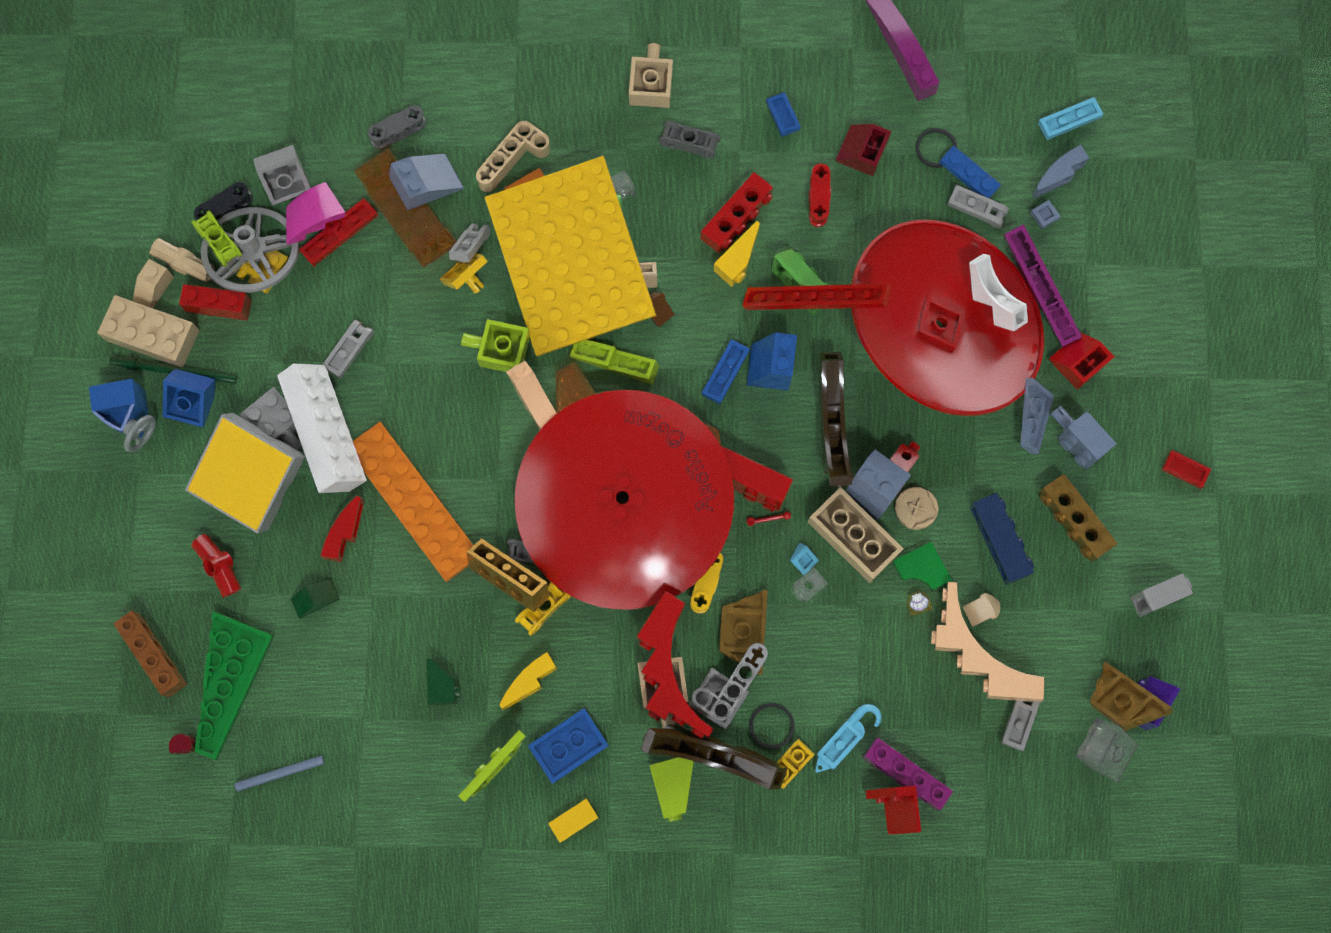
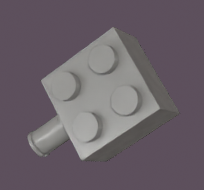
M274 387L240 414L243 419L260 428L266 435L286 443L299 452L303 450L300 440L295 436L297 430L287 402Z

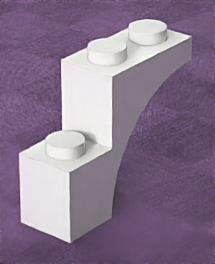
M982 254L969 262L973 300L992 306L994 325L1015 331L1028 322L1026 303L1013 297L1002 286L993 270L990 255Z

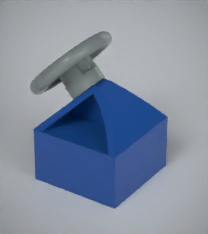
M133 379L89 387L92 412L109 427L126 435L124 449L127 452H135L142 448L152 436L156 426L155 418L149 415L146 390ZM136 439V444L131 446V440Z

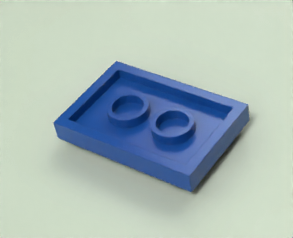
M585 708L528 745L552 784L609 746Z

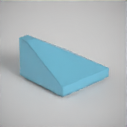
M802 543L797 545L790 559L802 575H805L819 561L811 550Z

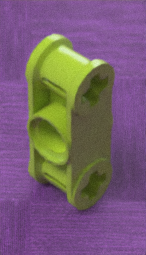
M207 211L206 215L197 221H191L196 231L204 238L224 267L235 257L242 256L238 247L226 235L210 211Z

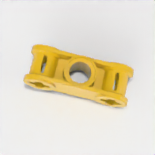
M721 553L716 559L718 563L711 566L706 574L694 584L690 606L698 614L705 613L709 609L713 594H715L723 563ZM700 598H703V602L706 605L702 604L701 607H697L695 600L698 601Z
M552 582L548 585L549 599L546 600L551 603L550 609L542 611L538 608L533 612L525 608L515 619L516 623H520L529 631L528 634L530 636L534 635L544 622L571 597L565 592L562 593Z

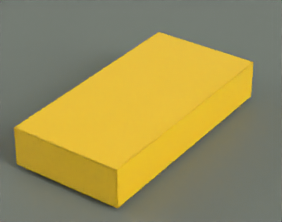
M585 799L548 824L561 843L597 820L598 816L589 801Z

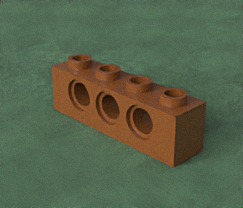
M130 611L113 623L162 696L170 698L188 685L141 614Z

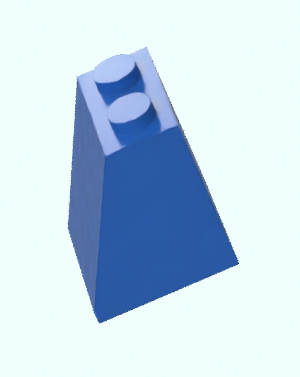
M775 332L751 344L746 386L788 391L793 375L797 335Z

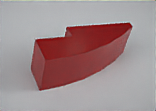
M356 496L344 508L331 527L321 552V557L325 560L342 562L346 542L355 543L365 502L361 497Z

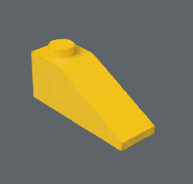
M758 221L714 263L713 271L731 287L736 282L738 284L741 283L747 275V267L759 232L760 223Z

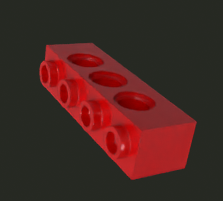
M753 172L702 229L700 239L719 254L724 249L728 250L734 241L732 239L737 234L741 235L747 227V222L750 219L753 221L760 213L759 209L763 204L766 206L772 200L773 186ZM754 197L756 201L749 202L747 198ZM741 212L743 216L736 217L733 213ZM726 226L730 230L728 232H723L720 230V228Z

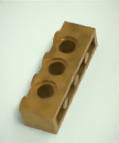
M1065 474L1055 479L1039 492L1042 503L1051 508L1054 512L1055 520L1059 524L1064 525L1067 529L1068 537L1073 542L1076 541L1080 546L1081 554L1086 559L1093 562L1118 544ZM1058 498H1064L1067 501V506H1062ZM1072 515H1077L1080 518V524L1073 522ZM1086 532H1090L1093 535V541L1086 539Z
M482 538L466 552L469 569L531 611L535 612L549 599L548 585L545 580Z

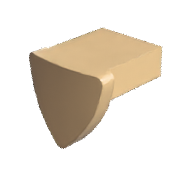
M984 593L980 595L981 598L963 606L972 627L990 618L995 619L998 617L1000 602L995 597Z

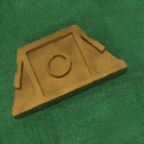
M763 590L760 593L722 607L719 652L737 663H740L751 645L755 643L764 645L768 590ZM760 648L757 651L754 649L751 651L754 654L751 661L748 658L745 660V662L751 663L755 669L758 667V665L754 664L758 657L763 658L761 654L762 649ZM763 665L757 675H762Z
M1107 662L1103 664V672L1101 678L1097 680L1096 691L1092 694L1090 704L1095 710L1124 731L1170 715L1173 712L1171 706Z

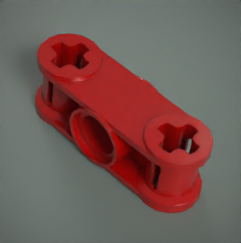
M822 163L813 167L810 179L809 222L814 227H822L827 223L830 208L831 172L830 168Z

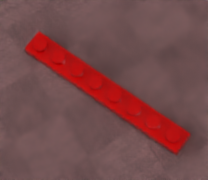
M888 283L748 287L742 307L746 310L886 308L892 287Z

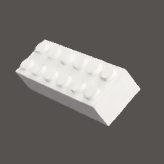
M292 364L278 374L277 377L318 492H350L367 481L325 365Z

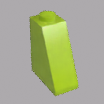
M674 758L649 765L663 818H668L669 822L682 819L681 814L686 813L694 761Z

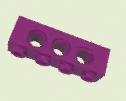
M879 738L874 739L862 757L902 787L916 786L918 798L936 811L943 808L953 793L950 788Z

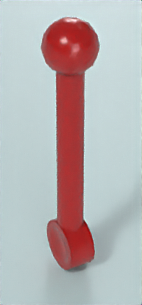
M786 511L781 515L758 519L750 517L747 519V525L754 526L755 523L783 518L789 520L791 513Z

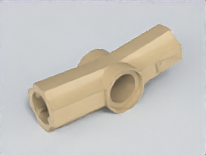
M160 238L154 241L149 252L150 255L169 264L172 269L183 275L189 274L206 283L211 280L203 266L202 260L182 247L177 248ZM210 264L212 269L215 270L214 265Z

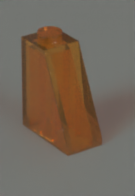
M575 362L556 372V413H559L565 407L580 399L596 394Z

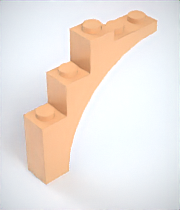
M948 582L947 588H943L942 601H946V610H942L941 623H945V625H937L936 631H932L931 644H935V650L962 652V655L957 656V668H961V674L988 676V679L983 680V692H987V698L1042 702L1044 699V677L1025 674L1009 668L987 653L972 636L962 617L958 602L957 583Z

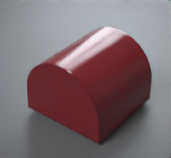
M185 734L173 736L169 742V753L178 755L195 752L196 739Z

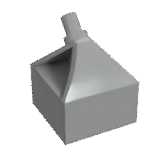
M293 145L253 159L257 174L272 205L297 197L310 189L308 178Z

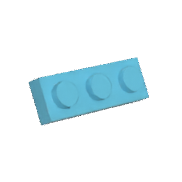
M1095 97L1044 117L1039 120L1038 124L1045 138L1049 140L1102 118L1103 112Z

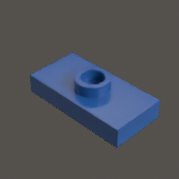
M785 92L766 99V105L781 137L801 129Z

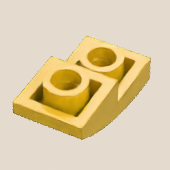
M797 739L777 761V763L788 768L781 786L783 789L815 755L800 739Z

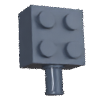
M1062 406L1051 413V416L1064 428L1063 433L1058 437L1060 445L1066 451H1070L1074 456L1075 462L1086 470L1117 444L1088 412H1085L1077 420H1073Z

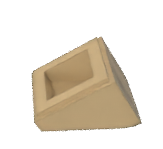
M656 262L639 263L647 288L657 287Z

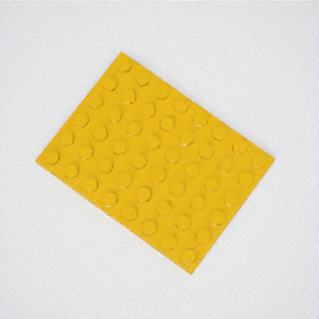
M604 156L485 197L537 357L657 316Z

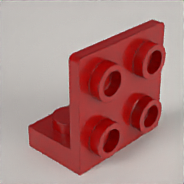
M916 786L865 790L866 799H876V803H884L887 832L889 835L921 832Z

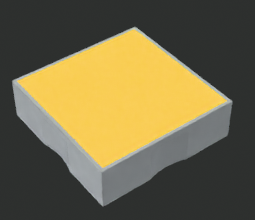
M234 413L222 414L185 491L258 534L269 530L282 504L283 496L293 482L305 455L286 443L266 435L260 428Z

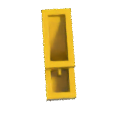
M548 652L534 660L513 681L499 704L503 711L542 689L538 680L557 670Z

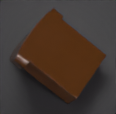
M651 293L650 297L657 315L651 319L657 327H660L675 314L665 300L666 296L664 293Z

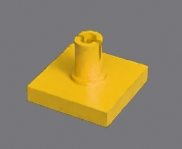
M475 253L470 262H457L440 280L445 286L456 290L466 282L473 293L476 294L480 291L479 288L482 289L484 287V284L475 273L488 261L483 255Z

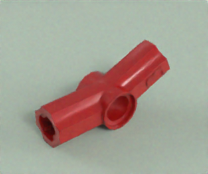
M206 534L198 536L192 542L191 547L202 559L206 574L210 577L213 576L222 597H227L240 591L241 587L232 570L233 560L230 554L226 551L221 552Z

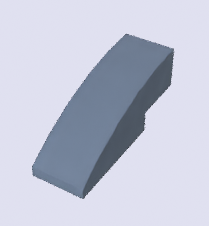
M1082 145L1067 152L1048 169L1032 195L1034 198L1069 183L1075 175L1074 171L1085 166L1089 157Z

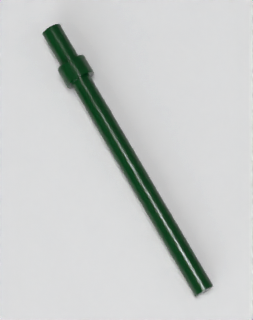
M110 357L109 360L110 365L125 367L127 370L136 371L141 369L170 374L174 369L212 378L215 381L233 384L237 382L236 375L138 361L137 358L127 357V359Z

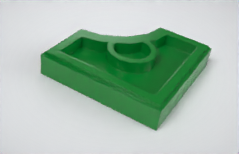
M932 542L892 561L902 581L908 579L920 580L927 584L931 591L952 581Z

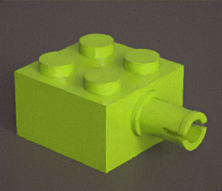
M487 319L483 336L464 332L461 345L479 349L477 361L480 367L507 372L514 366L524 362L530 341L529 328Z

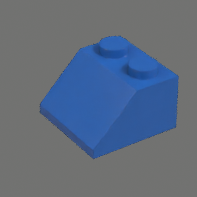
M174 369L163 380V417L204 427L214 400L215 379Z

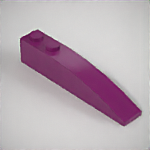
M866 0L917 101L936 94L940 82L916 37L891 0Z
M1024 224L1004 234L1003 238L1062 347L1081 338L1082 336Z

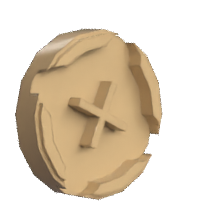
M912 487L899 495L895 502L894 510L896 518L903 526L912 530H921L934 522L939 507L937 499L930 491L921 487Z

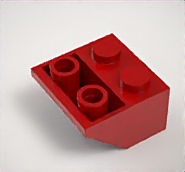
M1081 332V338L1063 346L1048 359L1077 390L1115 357L1101 341Z

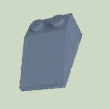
M445 154L412 156L391 163L389 177L407 210L463 190V186Z
M874 450L853 478L852 485H849L845 492L878 522L911 475L877 450Z

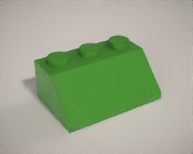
M792 248L774 256L771 271L785 286L829 285L826 282L823 283L819 279L817 271L812 267L809 268L803 256L799 252L795 253ZM821 309L807 310L813 316Z

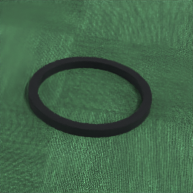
M938 128L929 129L918 138L916 152L924 164L940 168L943 165L931 163L921 155L919 144L922 138L929 133L937 132L949 137L956 148L957 143L955 138L946 130Z
M773 703L765 704L753 713L750 720V732L753 739L762 747L769 749L780 748L792 738L794 720L791 713L785 707ZM776 707L788 715L791 722V731L788 738L781 744L767 745L756 737L753 730V721L757 713L762 709Z

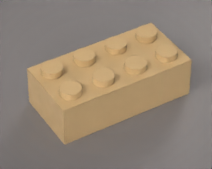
M115 295L97 333L107 342L178 367H184L200 330L193 322Z
M841 487L808 520V523L869 583L904 549Z

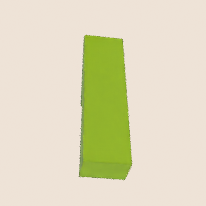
M590 340L574 344L570 353V357L650 385H653L659 369V365L654 359L619 351L614 346Z

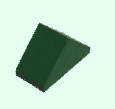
M331 580L306 585L291 598L299 619L340 600Z

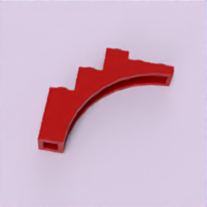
M666 591L637 635L641 647L647 651H650L651 648L655 650L641 671V674L644 675V681L652 686H655V684L659 685L646 706V710L649 711L647 715L659 722L660 719L665 721L668 715L671 714L673 715L671 720L683 727L685 723L692 728L690 732L701 739L703 736L708 738L713 728L701 720L687 704L678 688L673 673L671 659L672 637L685 603Z

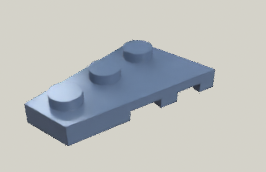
M1026 378L1020 446L1030 454H1039L1054 395L1034 378Z

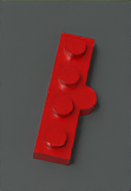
M363 198L345 213L344 218L327 222L325 229L302 246L299 251L314 267L378 217V214Z

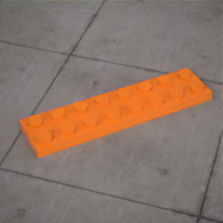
M377 423L356 438L353 444L364 473L443 579L448 582L467 568L468 559L466 552L474 545L382 423Z

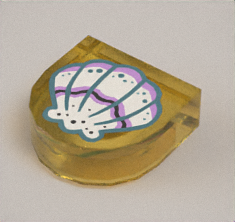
M914 592L907 599V607L911 617L933 610L930 600L924 592Z

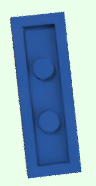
M955 146L939 162L972 191L984 197L990 198L1001 186L999 182Z
M731 339L707 382L702 396L721 405L750 348Z

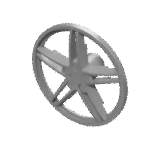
M258 207L238 209L217 220L221 226L232 218L249 214L245 226L238 227L234 234L225 232L238 247L242 256L235 257L225 267L222 265L217 272L210 266L208 260L209 245L203 239L201 246L203 266L210 278L225 289L244 293L268 289L282 281L291 272L297 261L299 242L287 245L286 235L259 236L261 214L278 220L285 228L286 218L275 211ZM255 214H258L256 220V228L254 232L252 228ZM292 246L287 263L274 275L264 253ZM261 260L271 277L270 279H266L256 262ZM248 261L263 280V282L255 284H236L227 281L229 277Z

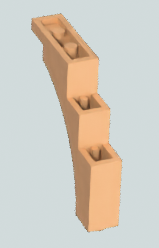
M524 361L507 371V374L525 408L534 419L539 430H541L557 413L534 372Z

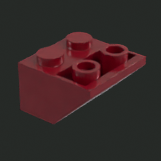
M875 124L851 125L835 162L874 176L892 131Z

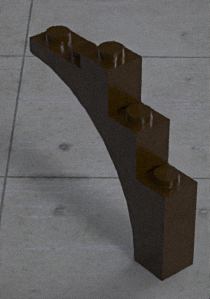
M841 352L820 353L819 402L821 406L823 468L825 474L828 475L830 486L844 487L852 485L853 478L845 428L844 359Z
M666 725L665 728H648L643 737L641 748L647 754L674 756L706 764L740 776L769 790L781 788L788 769L744 746H731L713 736L708 738L703 736L701 739L679 725Z

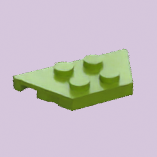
M519 730L503 748L498 747L490 755L492 760L487 765L482 764L475 771L474 775L476 777L458 797L466 802L471 796L473 797L484 789L514 757L526 736Z

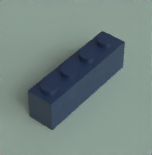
M995 493L973 502L969 508L1005 586L1033 574L1034 564L1023 550L1025 549L1023 540L1017 537L1015 533V523L1011 517L1008 518L1003 498H999L998 494Z

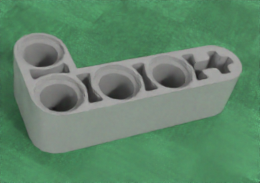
M760 643L751 645L719 696L706 688H699L693 693V703L716 720L724 721L728 719L768 656L766 647ZM760 648L762 649L761 654L764 657L756 659L754 664L758 665V667L755 669L751 663L745 662V660L748 658L751 661L754 656L751 651L753 649L757 651ZM742 667H749L752 671V676L748 679H743L739 675V670ZM735 685L739 688L740 694L738 697L731 698L728 696L727 689L729 686ZM700 692H705L709 696V701L704 705L698 704L696 701V696ZM719 704L725 705L728 709V713L724 717H718L715 714V708Z

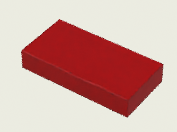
M1171 450L1161 470L1202 489L1211 468Z

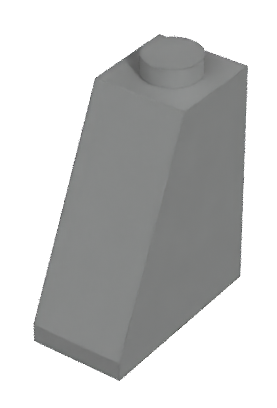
M1180 574L1130 597V600L1139 617H1142L1193 594L1191 590L1192 585L1188 578Z

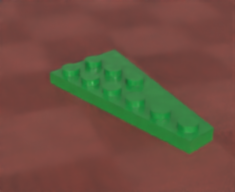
M212 611V627L209 633L210 643L206 656L203 680L204 691L200 704L201 715L197 728L195 752L213 760H218L274 636Z

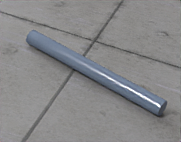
M321 755L236 782L235 788L238 792L323 765L325 761Z

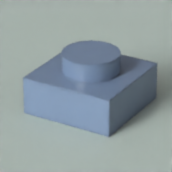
M1049 200L1030 212L1041 229L1046 228L1061 217Z

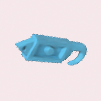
M865 704L860 706L816 754L818 758L815 773L828 769L834 770L862 739L865 731L859 720L865 713H874L876 716L874 726H879L882 716L877 707Z

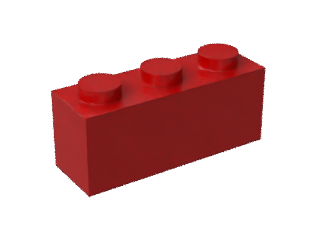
M183 284L179 305L187 313L248 321L252 303L251 299L244 292Z

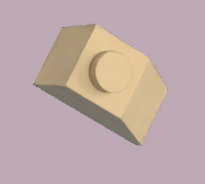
M149 259L137 276L132 301L154 308L174 276L167 268Z

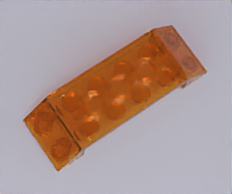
M387 149L354 170V173L414 259L424 268L449 252L457 241L449 230L443 227L427 204L407 210L389 177L391 163L397 162V159Z

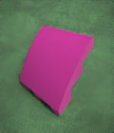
M326 182L305 191L286 207L287 245L305 240L306 234L325 229L327 222L345 217L344 209Z

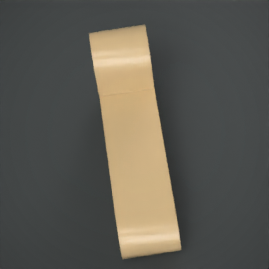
M521 121L516 124L478 169L476 179L479 188L484 192L493 191L526 151H529L538 158L547 157L551 150L548 136L527 121ZM523 132H528V133H529V134L526 135V136H521V135H520V134L523 133ZM540 143L545 144L544 147H536ZM510 147H516L514 151H508ZM498 162L504 163L502 166H495Z

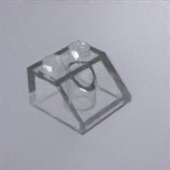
M1096 717L1094 723L1089 728L1083 744L1080 745L1076 757L1086 766L1118 783L1138 743L1118 725Z

